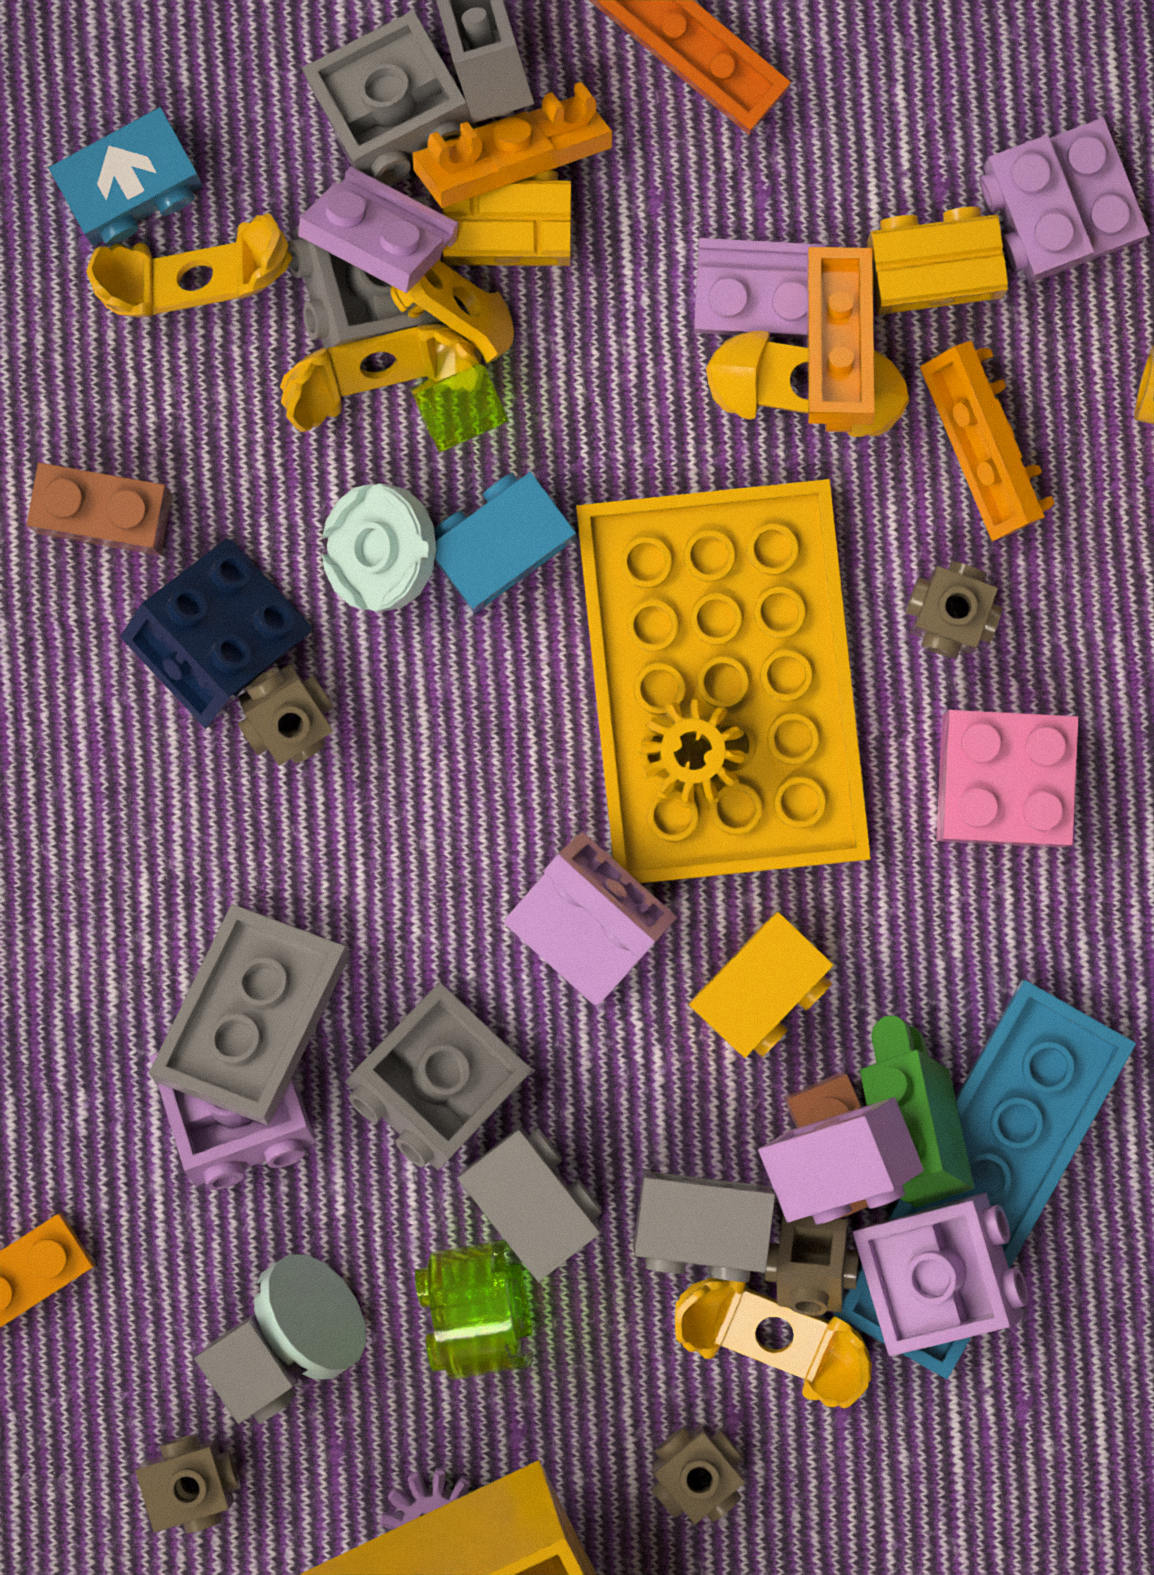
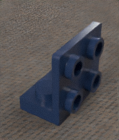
M225 539L145 600L120 635V638L196 720L207 729L224 715L244 687L307 638L312 631V626L232 540Z

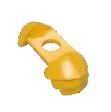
M265 213L254 217L251 223L242 222L239 224L235 243L152 259L150 249L144 243H137L131 248L120 243L111 245L110 248L99 246L94 250L90 258L86 273L95 295L103 302L106 308L123 316L152 317L155 314L237 298L244 299L260 293L286 272L293 257L288 250L289 245L283 232L278 228L272 215ZM196 266H207L213 270L211 280L204 287L194 291H187L180 287V280L189 269Z
M418 324L417 327L335 347H323L305 356L283 376L280 388L283 390L281 403L286 408V417L292 425L300 432H307L312 427H319L327 416L337 417L341 414V397L426 376L435 391H443L448 387L457 392L465 390L476 391L480 387L484 371L481 364L482 353L464 336L449 326L440 324ZM386 352L396 358L392 366L380 372H369L360 367L363 359L373 353Z
M763 330L750 331L726 340L713 353L706 367L712 398L724 411L736 413L746 420H752L756 417L759 406L808 414V399H803L796 395L790 385V376L793 370L801 364L808 363V348L770 342L769 332ZM875 350V414L873 425L852 424V432H847L852 437H863L865 435L874 437L885 433L901 418L909 403L907 385L899 369L891 360Z
M712 1277L692 1284L679 1296L680 1299L676 1302L675 1335L677 1341L689 1352L698 1351L705 1359H712L716 1356L720 1347L723 1346L803 1378V1396L808 1400H820L827 1407H850L868 1388L872 1372L868 1348L865 1346L862 1336L854 1328L835 1316L829 1321L819 1316L802 1315L792 1311L789 1307L778 1306L777 1300L746 1288V1282L722 1280ZM769 1317L782 1318L791 1325L794 1337L791 1343L784 1348H767L757 1338L756 1328L758 1324Z

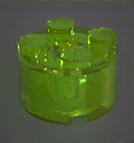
M505 1239L431 1252L428 1265L415 1270V1286L419 1303L422 1308L430 1306L434 1332L426 1334V1349L433 1372L446 1370L451 1380H458L531 1367L533 1351L521 1353L520 1337L533 1335L525 1280L520 1263L507 1265L504 1253L512 1251V1248Z

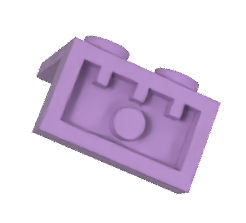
M581 832L542 871L545 874L505 918V925L593 1005H599L678 917L584 832Z

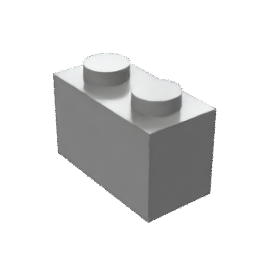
M436 0L453 63L473 123L491 117L504 116L514 110L533 105L534 101L504 1Z
M255 1313L208 1344L194 1358L238 1424L251 1415L261 1424L292 1402L291 1399L297 1395L292 1387L301 1376V1370L295 1362L287 1365L274 1353L262 1335Z

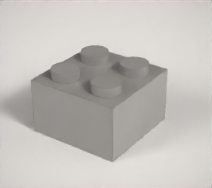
M519 1125L462 1170L457 1179L537 1282H540L600 1234V1224L595 1218L602 1213V1208L579 1178L568 1185L556 1170L555 1166L562 1162V1157L545 1134L538 1128L529 1135L524 1127Z
M642 1170L633 1242L634 1255L645 1258L646 1269L684 1274L686 1263L709 1266L708 1271L711 1272L710 1277L749 1282L751 1271L766 1273L775 1193L769 1186Z

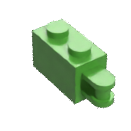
M890 1015L881 1018L873 1027L871 1035L877 1064L860 1069L866 1104L868 1106L893 1097L896 1098L924 1169L923 1172L903 1184L906 1194L900 1199L918 1208L975 1189L949 1069L928 1056L924 1036L918 1029L908 1025L897 1016Z

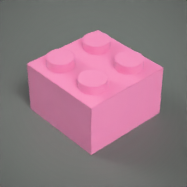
M948 710L942 715L936 841L1057 848L1072 846L1078 716Z

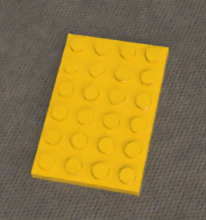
M830 479L576 505L613 860L640 884L870 860ZM699 697L703 699L704 704L701 715L702 720L709 722L714 710L719 706H723L728 710L725 719L717 727L720 733L734 726L742 727L743 736L736 741L725 744V750H741L746 752L747 761L744 764L738 765L723 762L722 767L734 773L739 779L737 785L734 788L727 787L714 776L711 781L718 792V801L709 804L704 798L701 786L698 785L694 786L693 804L690 808L681 806L680 799L684 785L675 783L670 795L665 799L657 796L659 786L668 776L663 771L653 778L644 779L641 775V769L648 764L660 761L659 755L639 753L637 746L640 741L646 740L662 742V738L652 733L646 727V722L650 717H655L670 728L673 724L666 712V704L668 702L675 701L680 707L683 719H689L692 699ZM693 735L681 738L682 748L674 755L682 767L689 761L690 770L704 767L702 757L709 751V746L703 739L700 738L698 743L695 744V736Z

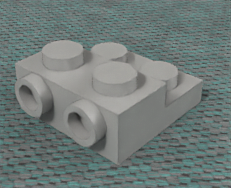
M414 10L301 68L352 167L387 186L398 183L407 176L411 168L410 164L413 163V152L428 148L427 143L430 134L438 132L444 141H448L461 136V123L468 121L473 129L476 128L464 97Z
M424 196L412 198L426 206ZM299 226L292 231L294 240L288 242V250L293 259L289 264V268L295 278H305L311 300L305 302L303 307L305 327L312 339L321 338L323 347H335L417 327L418 324L446 325L426 310L418 318L409 317L408 310L415 303L411 304L406 311H400L391 297L390 289L392 285L299 237Z
M439 982L354 1070L345 1083L354 1090L349 1095V1100L363 1117L374 1123L383 1118L400 1134L396 1139V1145L408 1160L420 1167H424L429 1162L434 1168L439 1170L529 1075L532 1069Z

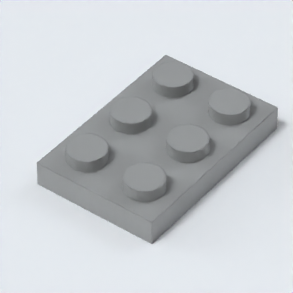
M231 904L149 1071V1075L154 1082L269 1126L350 957L346 946Z

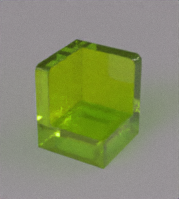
M480 363L436 383L432 378H429L408 388L433 444L439 453L509 421L488 372Z

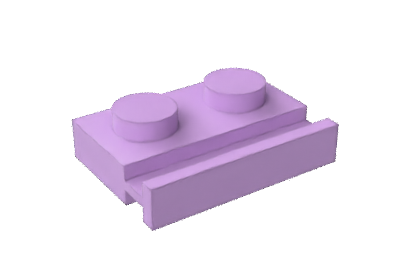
M350 167L345 173V179L340 184L335 182L300 217L298 236L395 288L408 293L441 258L442 250L447 245L451 247L456 242L459 223Z
M699 238L694 333L740 335L750 331L763 330L769 332L770 337L808 339V247H826V244Z

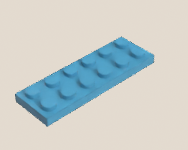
M1021 980L955 1097L975 1189L918 1208L899 1198L886 1220L920 1212L934 1205L986 1192L990 1206L1000 1205L1008 1220L1010 1240L1008 1243L1002 1244L1008 1268L1010 1269L1136 1043L1032 983ZM861 1263L856 1290H846L843 1297L842 1312H834L833 1314L885 1344ZM971 1337L902 1354L941 1377L948 1379Z

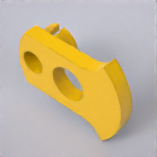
M440 260L428 270L408 293L391 286V297L400 311H406L411 304L415 303L408 310L409 317L418 318L426 310L471 341L480 350L486 363L498 359L513 343L514 328L512 318L499 291L495 293L483 291ZM454 296L463 302L470 315L466 314L459 307Z

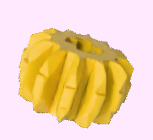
M699 697L692 699L689 719H683L680 707L675 701L668 702L666 704V712L673 724L670 728L655 717H650L646 722V727L652 733L662 738V742L646 740L640 741L637 746L639 753L659 755L660 761L648 764L641 769V775L644 779L653 778L663 771L668 776L659 786L657 796L665 799L670 795L675 783L684 785L680 799L681 806L690 808L693 804L694 786L698 785L701 786L704 798L709 804L718 801V792L711 781L714 776L727 787L734 788L737 785L739 779L734 773L722 767L723 762L738 765L744 764L747 761L746 752L741 750H725V744L736 741L743 736L742 727L734 726L720 733L717 727L725 719L728 710L723 706H719L714 710L709 722L702 720L701 715L704 704L703 699ZM693 735L695 736V744L701 738L709 746V751L702 757L704 767L701 769L690 770L689 761L682 767L675 759L674 755L682 748V737Z

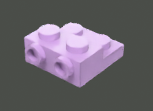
M1104 117L1051 138L1047 134L989 156L983 167L986 174L979 177L980 187L988 208L992 213L998 210L1001 211L1009 233L1002 236L1007 258L1014 271L1024 270L1029 284L1146 240L1150 235Z
M158 1053L149 1056L152 1065ZM293 1076L269 1126L158 1083L183 1169L195 1186L206 1183V1187L210 1190L231 1187L244 1178L242 1169L264 1161L267 1162L270 1168L289 1166L304 1157L303 1147L316 1143L299 1087Z
M986 1192L927 1207L920 1212L869 1224L852 1231L889 1356L1009 1328L1023 1318L1020 1307L1027 1306L1028 1304L1027 1285L1019 1268H1008L1002 1244L1008 1243L1010 1240L1008 1220L1000 1205L990 1206Z

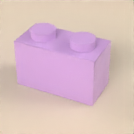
M895 1097L789 1130L758 1149L787 1223L811 1215L816 1225L826 1223L851 1212L850 1204L864 1199L869 1208L888 1204L903 1197L906 1194L903 1184L924 1171Z

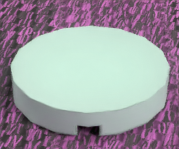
M389 484L355 487L336 502L325 522L323 538H328V554H322L324 571L334 591L350 606L363 610L384 612L403 608L421 594L432 575L436 555V542L433 523L424 505L407 489Z
M289 1254L261 1273L257 1283H261L260 1293L254 1296V1311L262 1335L282 1361L287 1365L296 1362L301 1367L307 1369V1371L302 1373L303 1375L314 1380L335 1378L360 1360L366 1345L365 1321L361 1309L345 1281L326 1263L308 1255Z

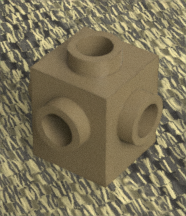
M951 561L948 570L937 566L930 574L928 580L920 577L917 578L905 613L915 616L910 634L923 638L921 647L939 655L957 659L959 652L966 654L973 652L980 640L987 643L991 642L1003 607L993 604L998 587L984 583L987 573L972 566ZM956 596L967 601L969 611L966 617L956 619L947 613L945 605L949 597Z
M291 663L280 670L272 668L260 674L246 686V692L238 696L241 707L247 718L237 723L258 756L269 750L279 766L289 759L293 763H299L310 758L326 744L324 737L333 732L324 715L334 708L314 675L302 681ZM295 713L299 715V717L278 729V721L284 714Z
M783 1214L780 1242L769 1243L765 1273L766 1281L777 1283L778 1306L789 1307L796 1313L808 1316L821 1315L826 1311L842 1312L844 1289L856 1290L859 1271L858 1251L848 1250V1220L834 1219L816 1225L813 1217L807 1216L787 1223Z
M701 1423L690 1433L685 1427H681L654 1451L659 1459L652 1464L653 1475L659 1482L651 1490L675 1519L685 1512L694 1524H697L706 1515L712 1522H715L741 1500L742 1496L737 1489L745 1481L738 1466L745 1459L721 1430L712 1437ZM696 1467H703L712 1475L711 1482L702 1490L693 1489L687 1483L688 1473Z
M197 1434L177 1438L160 1445L162 1456L143 1461L135 1469L154 1533L183 1524L185 1532L188 1534L223 1522L221 1512L229 1510L234 1502L232 1491L240 1489L237 1468L230 1451L220 1454L216 1439L200 1444ZM183 1477L194 1478L198 1482L200 1490L189 1489L184 1484Z

